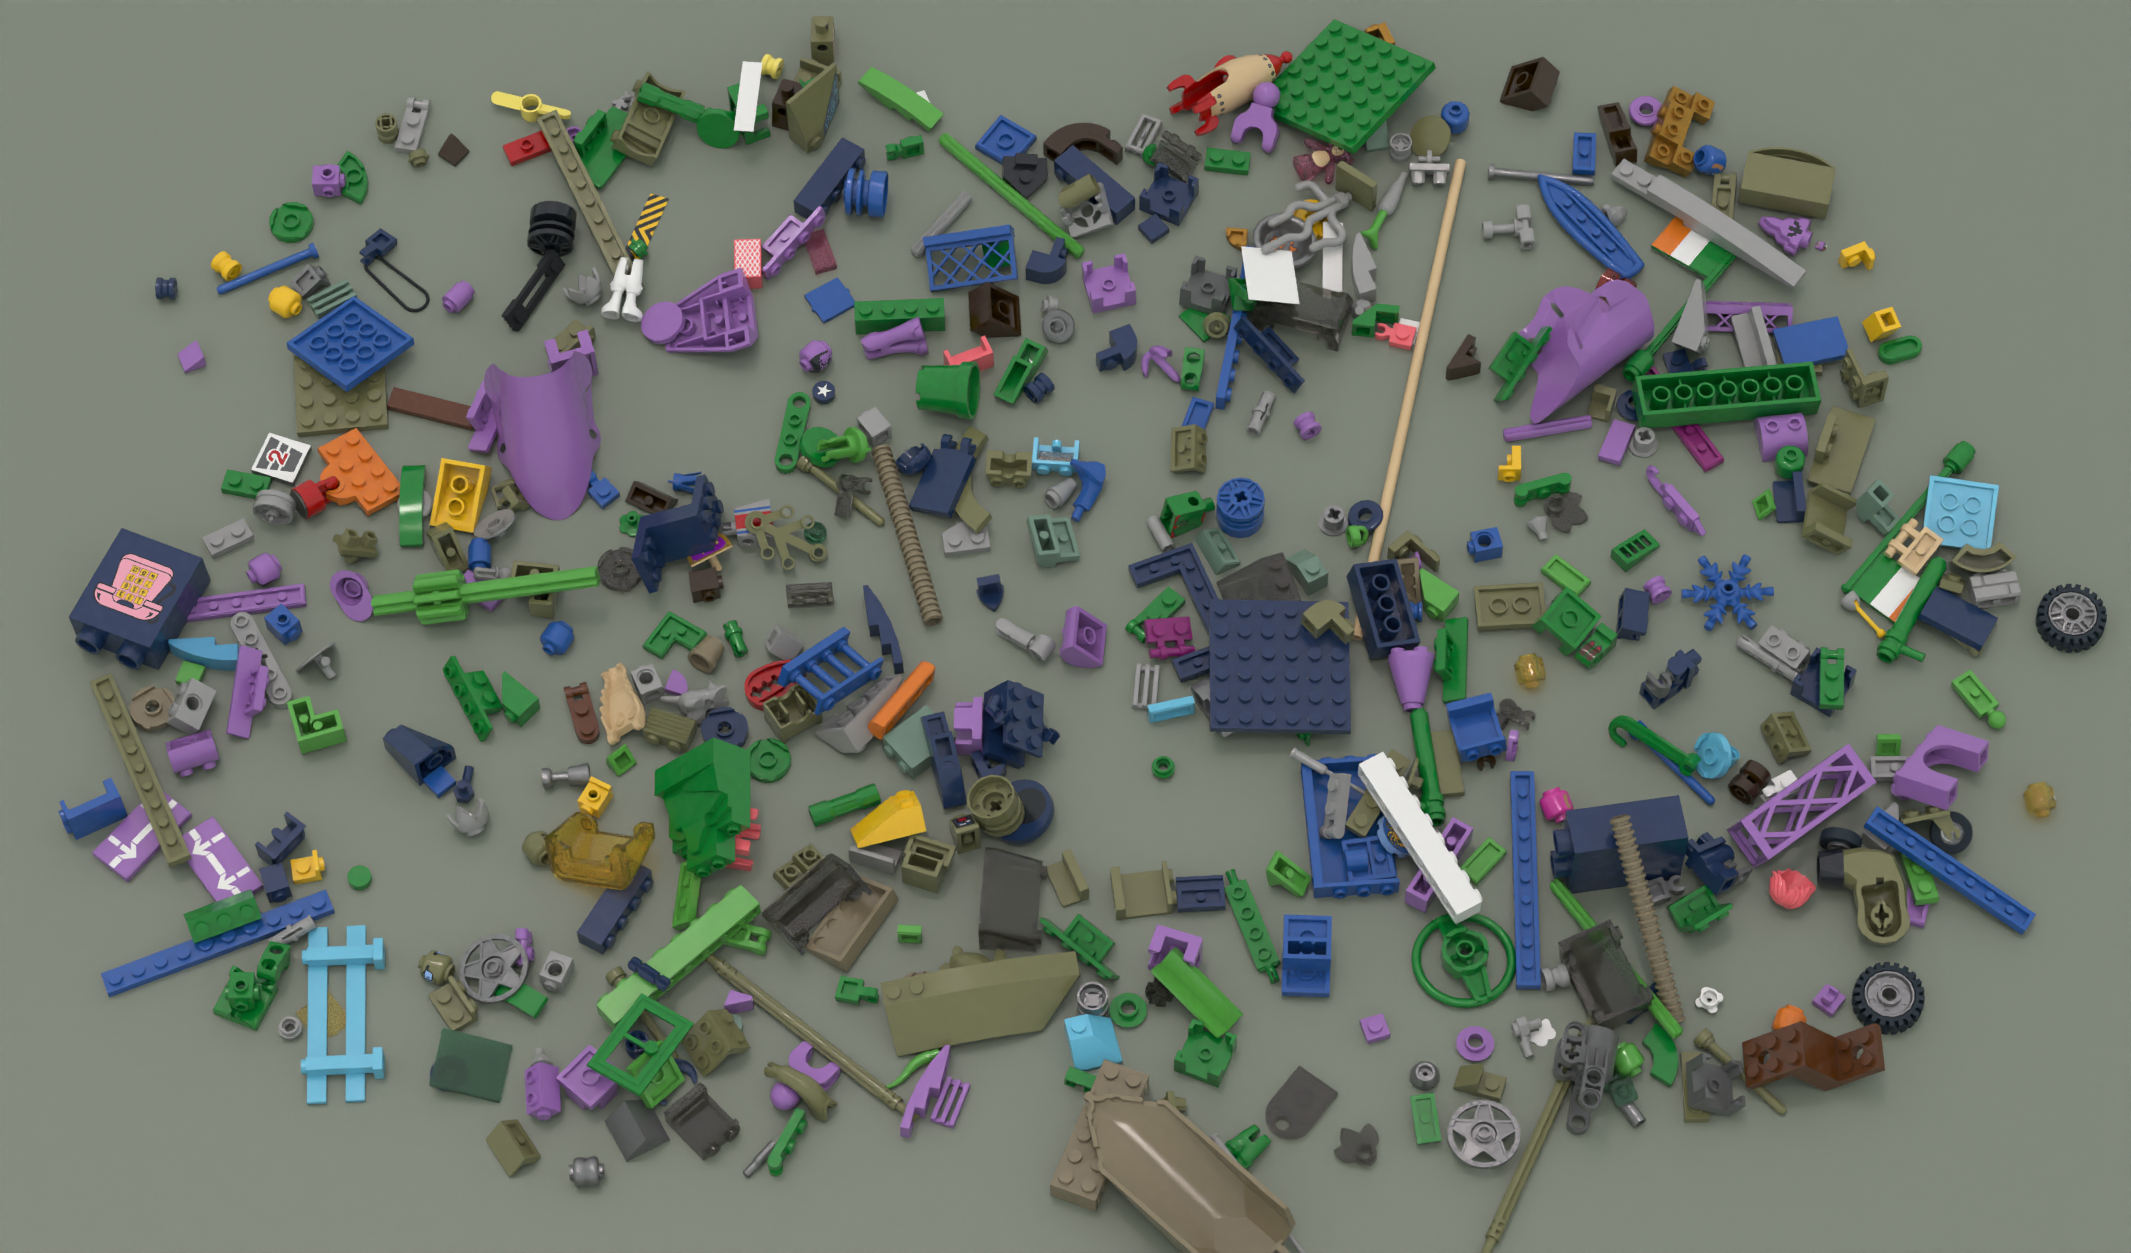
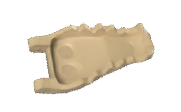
M621 662L616 664V667L609 668L608 671L601 673V677L605 682V689L601 690L602 696L600 701L603 706L599 708L602 714L600 718L607 732V740L610 745L618 743L620 737L633 729L638 731L645 726L643 704L627 677L625 665Z

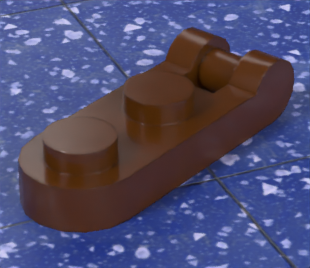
M579 683V686L573 688L570 686L564 687L565 697L578 740L583 744L596 742L599 739L600 730L587 683ZM582 695L583 699L574 701L573 697Z

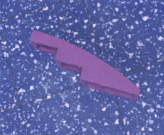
M945 1045L918 1081L900 1125L901 1137H911L914 1125L912 1119L915 1113L919 1114L921 1118H925L930 1097L939 1098L951 1057L950 1045Z

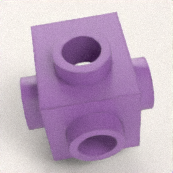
M333 164L313 166L312 187L314 195L325 197L341 196L342 187L346 185L345 174H341L340 166Z

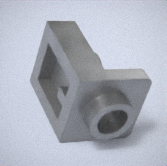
M311 264L304 267L290 281L301 297L305 299L321 284L327 287L331 284L326 278L328 276L326 271L320 266L315 267Z

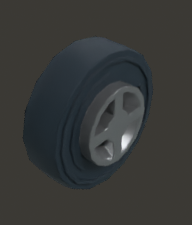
M1828 827L1822 830L1819 844L1826 851L1834 849L1847 850L1861 848L1862 838L1856 832L1849 829Z

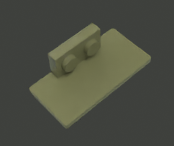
M1833 406L1830 413H1828L1807 482L1814 485H1819L1822 482L1830 484L1833 488L1850 495L1875 424V418Z

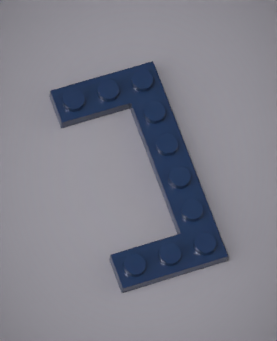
M1193 543L1128 565V570L1137 588L1180 573L1209 635V599H1218ZM1209 646L1172 659V665L1181 683L1209 673Z

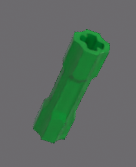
M643 82L636 98L638 101L650 106H657L680 115L683 119L697 124L705 109L704 105L691 100H684L646 82Z
M873 783L838 798L808 806V811L814 826H818L832 821L841 815L881 804V799L876 785Z

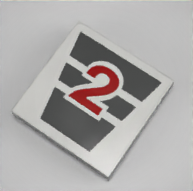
M269 433L251 469L252 474L271 477V480L294 486L312 450L311 445Z

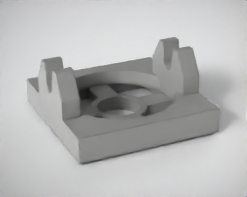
M1098 183L1100 192L1095 195V199L1099 202L1098 204L1094 205L1088 199L1075 212H1071L1072 208H1060V212L1064 215L1062 220L1068 226L1070 236L1073 239L1114 225L1103 183ZM1087 205L1093 207V214L1090 217L1083 215V208ZM1097 211H1100L1101 216L1099 220L1095 223L1094 217L1096 216ZM1082 217L1087 221L1088 227L1079 226L1074 220Z

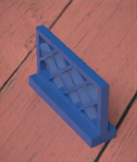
M1009 224L923 237V245L926 248L930 291L935 292L982 285L985 282L997 283L1017 280L1014 228ZM1008 241L1009 250L1002 256L995 248L1000 242ZM979 245H985L989 248V251L982 259L973 253ZM957 248H964L968 252L961 262L952 257ZM942 251L946 254V257L939 266L933 262L932 252ZM992 252H995L1002 258L994 269L985 262ZM971 255L980 261L972 272L964 266ZM949 258L958 264L951 275L942 269ZM1005 261L1011 265L1012 275L1002 276L997 272ZM984 264L992 272L987 278L980 279L975 274ZM961 268L970 273L964 282H959L954 278ZM939 271H942L949 277L943 285L935 286L934 278Z

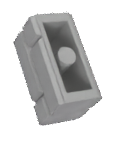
M2001 569L1994 574L1976 573L1969 577L1967 590L1971 604L1983 609L2019 603L2021 590L2015 571Z

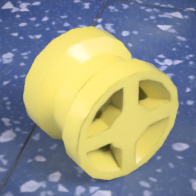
M765 54L761 61V75H770L771 78L777 80L782 73L784 60L782 58L775 59L770 54Z

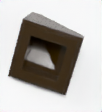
M451 133L439 151L438 156L456 166L469 153V150Z

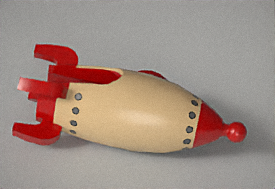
M1288 51L1281 53L1280 57L1271 54L1244 55L1238 58L1234 55H1227L1216 63L1213 70L1204 74L1196 81L1190 75H1181L1167 86L1169 92L1178 88L1185 89L1182 92V101L1169 108L1171 115L1183 109L1186 111L1192 109L1195 114L1200 113L1199 122L1205 121V124L1196 129L1194 133L1197 137L1208 134L1217 128L1219 124L1218 116L1227 114L1252 102L1255 87L1262 82L1272 83L1279 74L1282 64L1290 63L1293 56Z

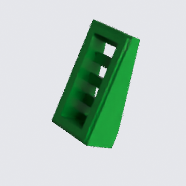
M1644 529L1613 548L1610 557L1627 572L1660 547V544ZM1645 538L1651 545L1647 546L1641 539ZM1637 542L1644 548L1643 550L1636 545ZM1632 547L1637 553L1634 554L1629 548Z

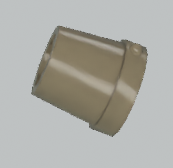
M707 635L696 647L692 648L688 654V660L697 670L707 674L711 673L716 667L725 647L719 639Z

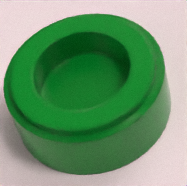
M355 866L348 872L349 885L355 890H364L372 882L371 872L365 866Z

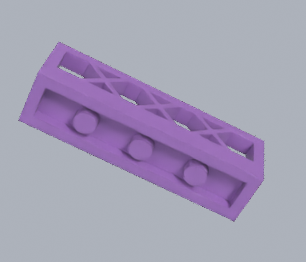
M1706 301L1707 313H1717L1722 319L1715 326L1708 325L1709 331L1734 332L1733 326L1727 319L1733 314L1747 313L1751 307L1756 306L1761 307L1763 317L1767 320L1765 325L1767 326L1770 323L1773 326L1766 327L1768 333H1772L1773 329L1780 328L1776 327L1772 322L1778 315H1786L1787 326H1792L1793 306L1791 303Z

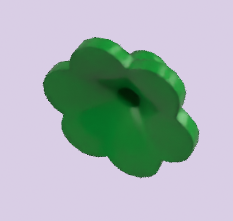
M630 511L627 515H622L619 519L620 532L627 533L629 537H636L640 517L644 515H638L636 511Z

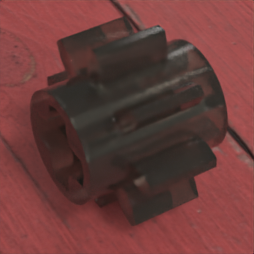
M1154 977V982H1148L1145 988V995L1149 1000V1004H1155L1156 1007H1166V1002H1172L1174 995L1156 977Z

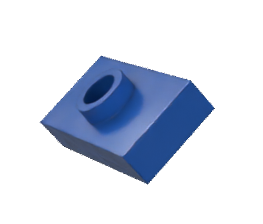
M1574 132L1572 174L1595 175L1596 133Z

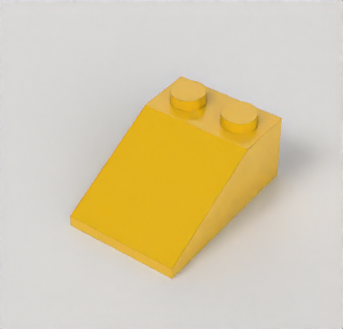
M441 458L430 526H438L447 522L453 527V530L474 533L488 492L492 467Z
M902 790L885 800L853 826L850 832L857 848H862L925 832L926 826L921 804L914 791Z

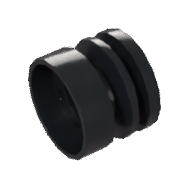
M543 201L533 205L530 212L527 246L531 251L544 256L548 249L555 250L559 257L570 254L574 247L577 212L573 207L559 201Z

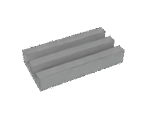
M1142 113L1125 146V152L1129 153L1132 151L1134 155L1140 154L1142 157L1145 147L1153 144L1162 127V120ZM1145 121H1149L1137 145L1133 146ZM1155 123V126H1154V128H1153V130H1152V132H1151V134H1150V136H1149V138H1148V140H1147V142H1146L1144 148L1142 149L1141 147H1142V145H1143V143H1144V141H1145V139H1146V137H1147V135H1148V133H1149L1151 127H1152L1153 124Z
M1136 664L1133 696L1134 709H1148V705H1151L1147 704L1150 673H1154L1152 704L1157 703L1160 665L1150 667L1149 664H1146V666ZM1143 672L1145 673L1142 703H1138L1140 675Z

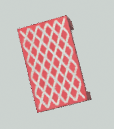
M761 239L734 240V270L738 268L743 269L750 289L762 288Z

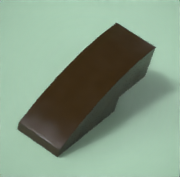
M1616 102L1598 106L1603 132L1615 166H1618L1623 159L1631 163L1637 162V147L1631 136V127L1620 103Z

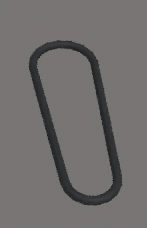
M375 256L374 259L382 261L425 294L426 302L422 307L417 309L407 307L364 264L366 272L404 309L410 312H418L425 309L429 304V294L426 290L382 257Z

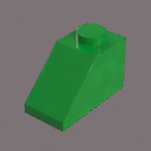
M506 671L502 673L504 716L510 723L513 724L515 722L522 727L541 709L539 699Z

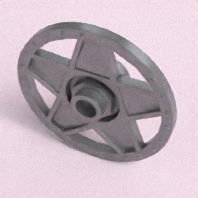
M504 934L486 935L472 943L464 953L459 968L460 980L466 992L474 999L483 1003H499L514 996L524 985L529 971V960L525 949L516 939ZM492 940H504L513 945L499 951ZM480 946V959L467 963L471 954ZM522 956L523 967L519 977L512 967ZM466 978L479 980L478 994L470 988ZM499 985L512 988L503 995L492 997Z
M1476 1100L1461 1106L1453 1114L1448 1125L1447 1139L1452 1152L1460 1161L1474 1168L1491 1169L1505 1164L1514 1156L1520 1142V1127L1515 1116L1505 1106L1490 1100ZM1477 1107L1473 1120L1458 1118L1465 1111ZM1491 1108L1502 1112L1509 1120H1494ZM1453 1132L1466 1139L1461 1152L1454 1142ZM1515 1133L1514 1144L1507 1153L1502 1140ZM1484 1152L1494 1162L1483 1163L1473 1161V1159Z

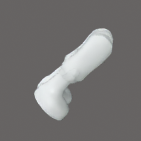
M621 257L614 279L610 283L611 291L613 292L612 297L602 307L601 315L608 319H619L621 298L624 291H626L627 295L622 309V317L630 322H641L643 314L637 308L636 296L640 295L643 289L641 285L643 260L634 259L631 275H627L629 258Z

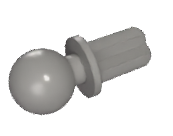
M492 566L491 569L476 567L473 577L477 580L486 581L510 578L512 570L506 567L498 569L497 566Z

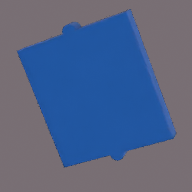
M838 277L804 295L812 307V312L818 315L823 324L854 308L855 300L850 295L849 289L845 288Z

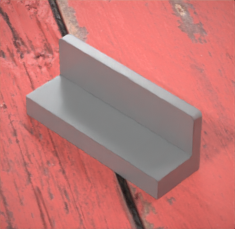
M1751 307L1747 313L1732 316L1731 322L1744 367L1776 365L1761 307Z

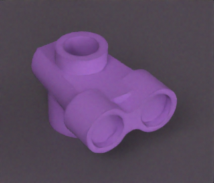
M526 928L515 929V939L525 949L530 967V961H534L535 957L534 948L531 947L532 932H528ZM522 956L515 963L519 968L523 967Z

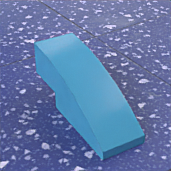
M215 637L169 639L168 641L171 653L184 661L202 665L209 669L236 671L239 653L238 644L217 645Z

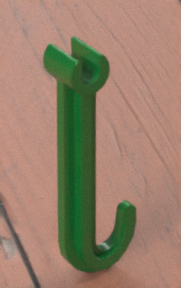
M1620 715L1615 717L1609 724V735L1618 745L1624 747L1627 744L1626 740L1616 730L1617 728H1622L1679 765L1680 772L1685 776H1690L1701 761L1700 756L1697 754H1686L1631 717Z

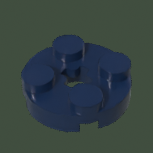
M731 707L716 708L702 722V737L704 742L714 737L742 748L748 736L747 720L742 713L736 712ZM722 726H727V729H731L726 734L719 732L722 730Z

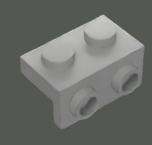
M1771 625L1759 641V645L1795 670L1801 663L1806 665L1811 657L1809 647L1801 641L1796 642L1791 639V635L1784 629H1777Z

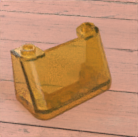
M575 812L544 838L551 871L557 879L562 881L624 890L632 884L655 839L654 824L639 822L634 826V836L599 831L595 818L590 814Z

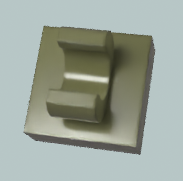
M507 485L502 490L505 497L500 500V504L506 506L510 502L508 509H511L514 513L518 509L526 511L530 507V504L524 498L519 488Z

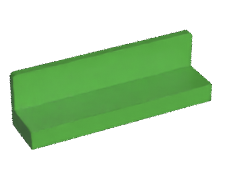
M1175 947L1160 964L1151 970V973L1199 1021L1203 1022L1204 1026L1216 1038H1219L1237 1023L1243 1016V1013L1196 966L1192 967L1190 963L1184 962V954Z

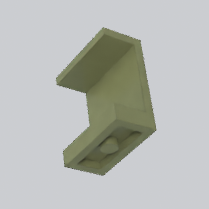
M1823 482L1810 489L1801 537L1836 555L1851 549L1853 540L1844 536L1847 510L1856 506L1857 499Z
M1162 861V870L1121 874L1120 867L1110 868L1116 920L1173 914V905H1177L1175 890L1171 891L1170 884L1174 883L1172 869L1168 870L1167 861Z

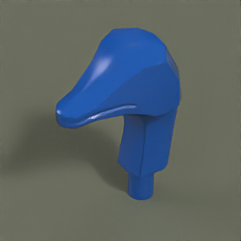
M1071 459L1070 465L1077 471L1082 482L1081 493L1073 503L1075 510L1071 519L1075 522L1080 521L1083 512L1090 510L1103 487L1106 476L1105 465L1097 461L1087 462L1077 459Z

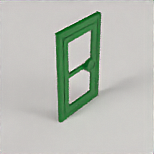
M641 993L588 1062L587 1067L640 1097L694 1026V1023ZM644 1010L675 1027L660 1047L655 1041L650 1040L644 1043L628 1034V1031ZM623 1038L643 1048L646 1054L653 1055L637 1078L606 1061Z

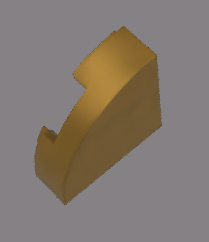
M1226 227L1228 242L1235 249L1242 251L1241 246H1247L1248 229Z

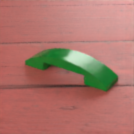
M425 465L402 466L399 498L400 547H423Z

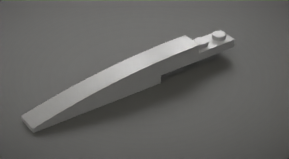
M1623 159L1611 173V179L1682 219L1685 227L1792 289L1805 276L1806 270L1721 211L1662 175L1655 177L1626 159Z

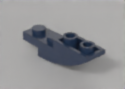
M943 711L922 716L920 720L932 759L931 766L943 809L966 805V795L952 731H949L945 713Z

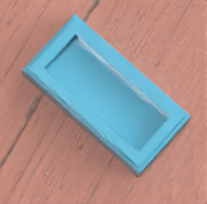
M1193 695L1148 705L1147 716L1149 723L1194 714L1195 701Z

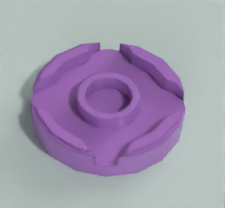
M659 302L651 306L642 317V332L648 340L655 344L672 342L677 338L676 335L683 331L685 316L676 304L672 302Z

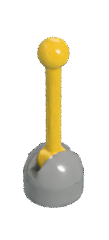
M1854 590L1849 592L1840 601V604L1849 611L1856 610L1876 631L1877 637L1883 638L1886 633L1885 630L1880 629L1860 608L1861 601Z

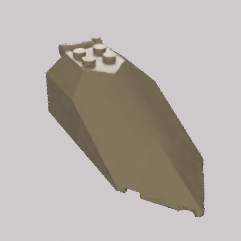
M1091 1091L1084 1094L1088 1110L1087 1117L1093 1145L1097 1152V1164L1100 1173L1182 1253H1291L1283 1246L1296 1224L1289 1207L1167 1100L1158 1099L1157 1102L1146 1101L1143 1097L1109 1093L1095 1095Z

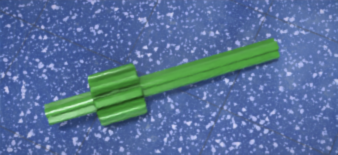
M592 566L466 583L465 576L462 575L459 569L416 575L413 581V591L373 596L371 606L373 607L374 616L416 611L417 618L423 625L458 621L467 618L470 608L469 604L599 587L600 575L598 567Z

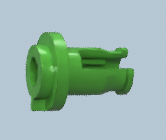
M856 427L847 428L843 436L832 437L829 440L821 439L817 444L818 451L836 447L840 448L827 451L826 456L821 457L823 462H827L830 459L848 458L852 463H859L865 459L867 452L871 451L865 434Z

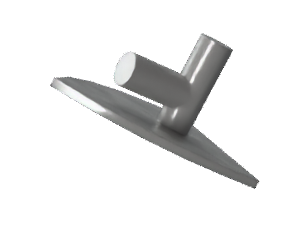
M332 642L319 650L299 666L296 672L314 660L329 680L333 678L336 673L329 665L330 659L323 657L322 654L336 643Z

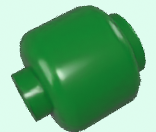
M1788 445L1778 450L1775 458L1774 468L1776 473L1785 479H1791L1792 472L1803 471L1805 455L1796 446Z

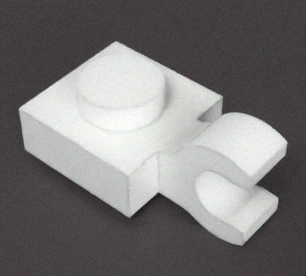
M1789 770L1771 779L1770 786L1762 789L1764 794L1760 795L1763 802L1765 803L1797 780L1796 776ZM1801 785L1781 800H1788L1798 795Z

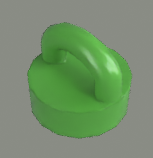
M1347 526L1345 533L1350 548L1360 547L1367 541L1368 529L1365 526Z

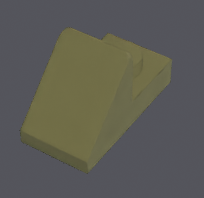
M1482 1063L1460 1066L1453 1089L1500 1103L1507 1078L1485 1072L1484 1064Z

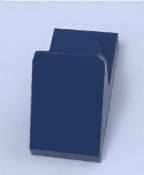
M980 750L971 753V764L978 779L989 775L1005 777L1006 763L991 768L988 758L982 757Z

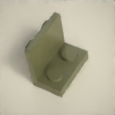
M1846 349L1845 356L1842 359L1843 365L1840 370V376L1842 381L1846 382L1849 387L1851 400L1856 402L1858 408L1884 401L1889 380L1886 370L1880 372L1873 371L1864 376L1852 349Z

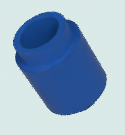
M475 538L470 541L468 546V568L473 572L476 567L491 568V545L487 539Z

